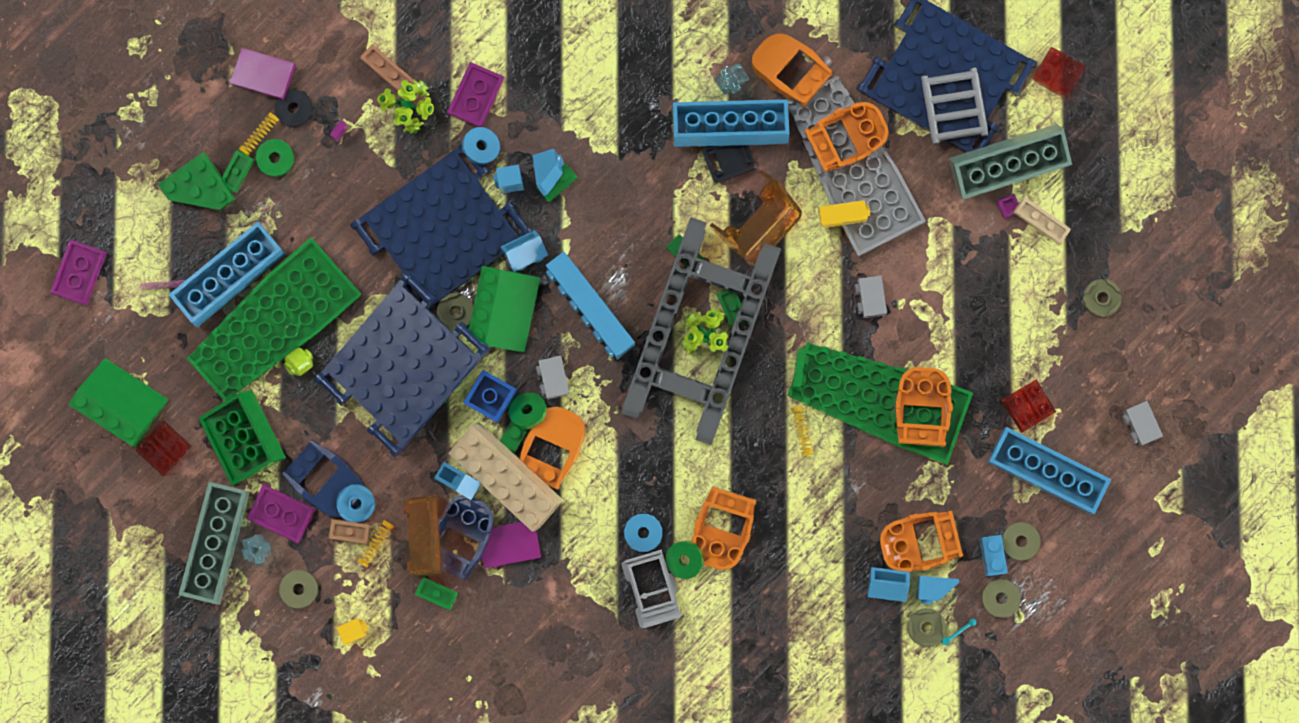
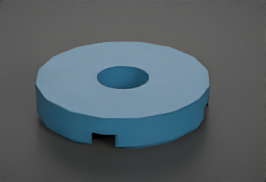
M476 127L464 136L462 151L470 162L477 165H486L498 156L500 142L491 130L484 127ZM482 142L485 145V150H479L476 143Z
M351 484L344 487L338 494L336 508L339 515L348 522L357 523L365 521L374 511V496L365 486ZM353 499L361 501L360 506L356 509L351 507Z
M649 514L633 516L627 522L624 529L627 544L639 552H648L655 549L662 538V527L659 521ZM645 527L649 530L647 538H640L638 536L640 528Z

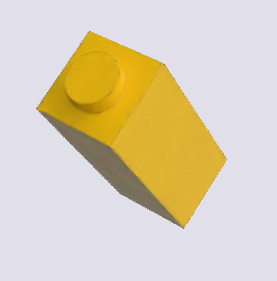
M865 200L821 206L818 209L821 228L866 222L870 216L869 205H866Z

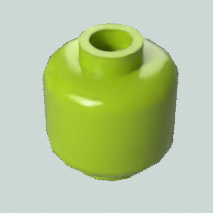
M296 348L285 357L286 363H284V366L292 376H301L313 367V356L307 349Z

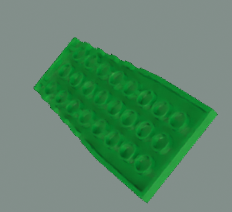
M310 237L271 271L187 359L220 397L226 401L283 360L296 348H299L317 335L362 294Z
M810 342L806 343L805 355H808L809 359L807 367L803 369V374H806L805 386L801 385V389L798 391L792 390L791 384L788 397L891 445L948 465L973 395L972 392L951 385L953 409L949 430L945 438L946 446L899 444L895 416L896 400L900 380L907 369L885 365L886 363L867 360L860 356L849 355L846 352L835 351L825 346L821 347L810 344ZM904 405L903 423L941 426L942 408Z

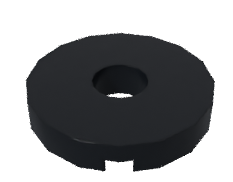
M290 89L287 90L284 100L277 98L275 114L283 125L300 127L311 118L313 105L310 98L304 92ZM291 104H297L299 106V109L296 113L289 112V106Z

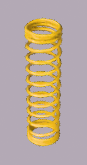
M269 112L268 117L270 119L265 118L268 123L262 121L263 125L259 124L262 130L256 128L257 132L253 131L256 137L250 135L252 140L247 138L249 143L244 142L246 147L241 145L239 149L244 154L249 156L250 153L248 151L252 152L247 145L255 149L251 142L258 145L253 138L260 142L261 140L257 135L264 138L259 131L266 135L267 133L263 128L270 131L265 124L273 128L269 121L274 124L279 121L274 114Z
M804 406L794 407L791 409L792 413L797 415H794L793 418H799L794 421L795 423H799L795 425V427H801L796 430L797 432H801L797 434V436H804L798 439L799 441H803L799 443V445H806L800 448L801 450H806L801 452V455L806 456L814 454L812 450L813 448H805L807 446L812 445L811 443L802 444L811 440L802 439L810 435H800L802 433L809 431L800 430L808 426H798L800 424L807 422L798 421L806 417H796L798 415L805 413L796 412L804 410Z
M383 520L382 524L387 529L379 526L385 533L376 530L382 537L374 534L380 541L371 538L377 545L369 542L375 549L366 546L372 553L364 550L370 557L361 554L366 560L361 558L357 560V562L365 567H368V563H371L367 558L373 559L371 555H376L372 550L378 551L376 547H381L377 542L383 544L381 539L386 540L382 534L388 536L386 531L391 532L390 529L394 528L386 520Z

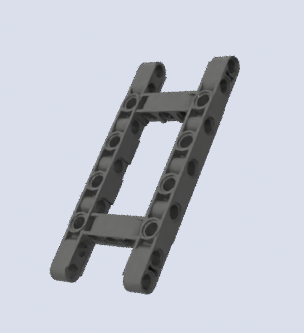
M690 217L621 414L638 419L640 412L643 411L651 386L659 387L706 404L696 430L698 433L695 440L712 446L781 248L765 243L763 250L759 252L751 277L697 258L706 233L707 222ZM680 260H688L690 263L689 267L681 269L679 267ZM690 277L744 296L742 308L740 307L727 343L728 349L724 351L712 386L658 367ZM753 285L761 286L762 292L759 295L751 292ZM669 295H674L677 298V302L672 306L666 303V298ZM740 321H747L749 329L741 331L738 328ZM657 331H661L664 334V338L660 342H656L653 339V334ZM728 357L736 359L734 367L726 365L725 360ZM644 367H648L651 370V375L648 378H643L640 375V371ZM715 393L723 395L724 400L722 403L716 404L713 402L712 397Z

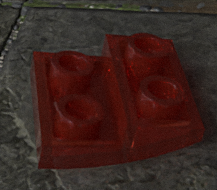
M1051 47L1032 79L1044 88L1068 99L1086 69V65L1069 58L1068 54Z
M1037 379L1001 400L1021 433L1056 413Z
M163 420L135 451L162 476H165L186 454L191 445Z

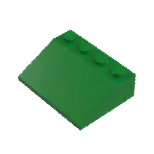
M482 266L469 331L483 344L486 343L488 346L525 352L540 277Z
M104 358L79 387L68 405L129 445L137 448L169 399Z
M253 390L237 393L198 418L231 486L268 469L286 458Z

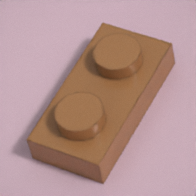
M332 519L329 538L368 544L371 525Z

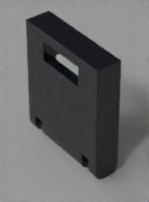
M749 145L706 146L701 148L714 185L757 169L756 165L748 167V164L754 162ZM713 155L716 156L721 171L716 173L709 159Z

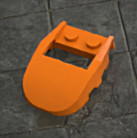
M774 34L766 38L752 56L751 64L755 74L760 79H763L771 90L779 92L790 101L794 99L800 102L802 108L808 104L833 75L829 67L812 49L786 34ZM800 50L815 61V65L795 88L791 90L776 77Z
M859 102L833 111L832 114L819 120L817 125L811 129L807 128L804 134L807 136L823 172L851 165L876 151L886 142L888 127L880 110L875 105L868 102ZM840 120L857 154L842 161L825 127Z
M914 367L903 374L899 384L895 414L899 444L946 446L945 438L950 426L953 404L951 403V384L943 371L936 368ZM904 405L942 408L941 426L903 423Z
M549 407L547 408V415L544 421L530 429L526 436L520 460L552 488L559 490L560 484L565 476L567 477L580 455L579 452L585 437V424L577 414L564 408ZM535 436L570 451L562 470L527 455Z
M716 486L711 487L696 518L694 535L692 537V542L697 544L702 550L704 565L719 570H727L739 562L751 536L756 499L720 489ZM709 506L745 517L746 520L741 536L705 525L704 522Z
M952 511L909 515L906 518L890 523L881 533L880 545L882 554L887 565L893 570L906 572L924 571L963 556ZM933 519L942 557L922 561L913 524Z

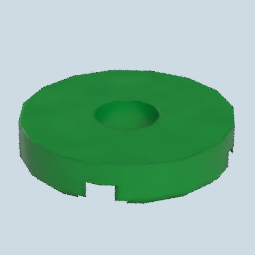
M267 140L257 150V166L264 174L270 177L284 176L291 170L294 164L293 150L282 140ZM274 153L280 155V160L277 163L270 161V157Z
M524 393L517 396L509 407L511 421L516 427L521 429L534 428L538 423H542L547 415V406L544 399L535 393ZM527 408H532L531 413L524 414Z
M685 540L674 543L666 554L668 570L680 579L695 577L704 565L702 550L691 541ZM682 555H686L689 558V564H684L681 561Z

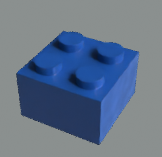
M482 370L463 403L498 424L515 396L517 389Z

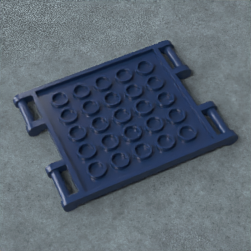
M910 0L899 20L897 19L894 23L896 28L906 34L889 63H886L883 59L875 56L872 60L871 68L862 83L858 84L856 90L930 132L921 77L928 76V78L956 74L977 68L988 127V136H984L977 149L988 146L993 135L999 131L1000 127L987 119L1004 90H1007L1019 96L1022 91V85L1032 68L1036 67L1037 62L928 0ZM918 3L922 7L912 24L908 26L905 23ZM1020 62L1025 64L1014 85H1011L1009 81ZM880 67L884 69V72L871 91L868 89V86ZM971 79L930 85L932 96L973 90ZM974 97L933 104L935 115L976 108ZM978 116L936 122L938 133L980 127ZM978 135L944 141L967 153L975 150L971 147Z
M462 144L350 224L351 228L357 231L368 246L372 256L386 248L403 273L409 271L425 290L436 296V299L427 309L481 272L482 266H489L502 257L504 253L501 246L533 231L527 227L516 212L512 202H509L500 210L496 207L478 182L489 173V170L483 165L472 163L478 171L473 175L459 156L463 153ZM509 213L522 231V234L518 236L504 218L505 214ZM367 222L380 240L379 244L376 245L362 225Z
M409 271L403 274L397 285L324 370L314 379L337 399V403L340 406L346 404L351 397L355 398L376 419L375 423L367 429V432L381 441L390 450V454L393 457L401 453L490 349L486 343L483 344L467 329L465 323L460 322L452 332L427 308L433 303L436 296L425 290ZM407 284L424 298L422 303L405 288ZM461 334L478 349L476 354L458 338ZM329 375L346 390L344 394L326 379ZM382 425L399 441L397 445L379 430Z

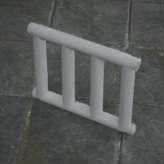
M977 68L956 74L928 78V76L921 77L930 133L934 145L942 140L979 134L988 136ZM971 79L973 90L932 96L930 85ZM975 98V109L935 115L933 105L935 103ZM978 116L980 127L938 133L936 122Z

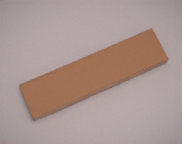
M373 44L360 57L365 64L397 92L401 89V82L403 80H407L411 84L415 83L408 74ZM417 94L416 99L411 102L417 105L420 100H424L428 95L425 94L423 97H420Z

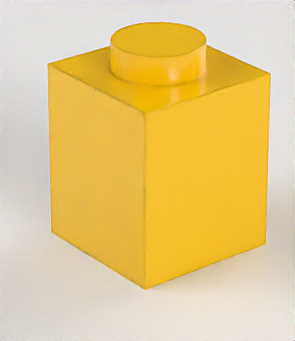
M360 618L336 627L344 645L368 636L366 631H369L365 620L361 621Z

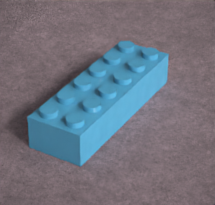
M788 99L673 102L674 147L788 144Z
M257 222L173 290L169 296L189 321L198 328L286 256V253L267 230Z
M562 252L546 265V275L552 283H558L559 286L557 288L561 295L571 300L569 302L570 306L576 314L578 312L582 314V322L587 328L592 327L594 330L592 332L593 336L599 343L603 342L606 345L604 347L605 351L611 359L615 357L618 360L635 347L633 339L565 252Z
M1008 427L1003 428L986 462L1089 515L1095 514L1111 481L1110 478Z

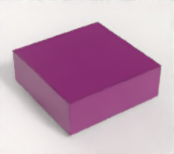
M340 120L330 133V136L339 142L349 126Z
M1015 194L996 201L1003 219L1015 215L1013 212L1019 204Z

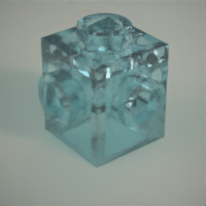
M741 64L723 68L719 71L720 75L715 78L724 95L731 92L733 95L743 89L741 86L750 80Z
M262 534L242 540L244 546L242 554L249 563L254 562L255 565L266 562V558L270 557L269 552L272 551L268 540L265 541Z

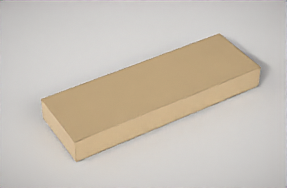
M1026 197L1022 198L1013 212L1058 245L1062 244L1071 230Z

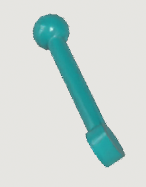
M970 619L968 624H966L961 629L953 633L951 636H949L948 638L944 637L942 639V643L944 645H948L950 643V640L955 638L957 635L965 631L970 626H975L977 623L976 620Z

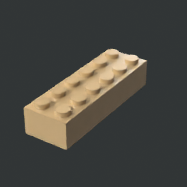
M480 422L472 425L448 453L532 532L539 529L563 502L559 495Z

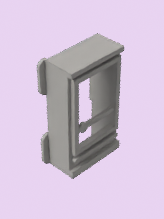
M662 550L622 562L625 578L628 582H631L638 608L635 612L641 628H647L681 617L675 597L677 587L673 575L668 573ZM659 559L668 588L648 594L643 593L640 596L631 567ZM669 591L671 601L643 609L641 598L646 599L648 596Z

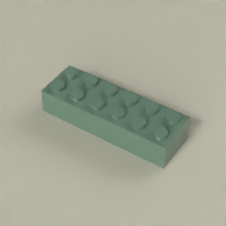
M1058 124L949 158L956 190L962 199L1072 165L1064 129Z
M208 482L178 595L212 604H221L250 495L249 491Z

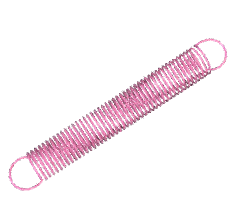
M185 280L171 283L166 281L148 282L147 284H141V286L146 288L144 290L166 289L154 286V284L159 283L171 286L169 288H177Z

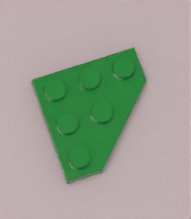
M202 152L158 184L166 198L171 201L222 210L236 200L206 152Z

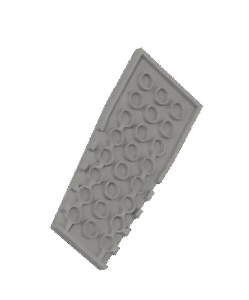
M835 76L821 87L804 108L800 106V102L794 99L788 100V107L830 205L865 200L866 205H869L870 216L866 222L841 226L857 257L926 221L902 175L882 146L851 165L823 172L804 132L807 128L811 129L817 125L819 120L832 114L833 111L855 104L849 96L850 94L840 82L839 77ZM841 120L825 127L841 161L857 154Z

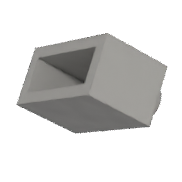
M882 276L858 279L857 284H854L855 294L859 295L860 303H857L858 313L862 314L863 319L885 316L887 309Z
M556 356L539 360V366H536L538 377H542L544 383L540 385L542 395H546L547 399L570 395L562 357Z
M1148 401L1123 411L1124 415L1122 418L1125 425L1131 429L1132 433H1130L1134 444L1137 443L1138 446L1163 437Z

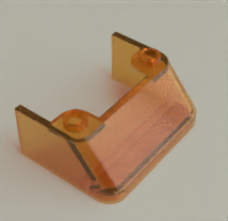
M763 170L759 172L767 182L760 193L763 204L739 230L735 226H728L722 230L715 224H710V227L720 239L750 266H755L759 252L763 250L765 243L776 246L802 216L800 207L783 185Z
M437 495L407 498V502H403L404 514H407L410 552V560L407 561V572H411L412 576L446 574L445 570H442L438 514V501H441V497Z

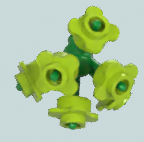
M413 79L414 84L408 83L407 80L401 82V89L398 90V95L401 98L397 101L395 95L388 88L377 98L382 111H387L388 108L391 109L394 106L397 107L394 109L395 119L393 122L397 126L404 124L405 129L403 131H408L410 134L417 133L420 130L419 126L424 124L423 122L420 123L418 118H411L413 114L411 108L416 109L418 115H422L423 120H426L434 111L430 97L420 100L417 105L412 104L411 101L416 99L417 94L420 97H423L425 94L430 95L426 91L428 89L426 82L421 80L417 82L415 79Z
M711 309L702 317L699 316L700 311L696 315L692 313L687 316L685 320L687 325L684 329L689 327L691 331L684 335L685 340H682L684 351L692 354V351H696L697 346L702 345V343H707L712 352L716 350L726 351L728 349L726 344L727 333H716V328L725 319V313H722L719 309ZM705 322V326L711 328V330L706 331L699 323Z

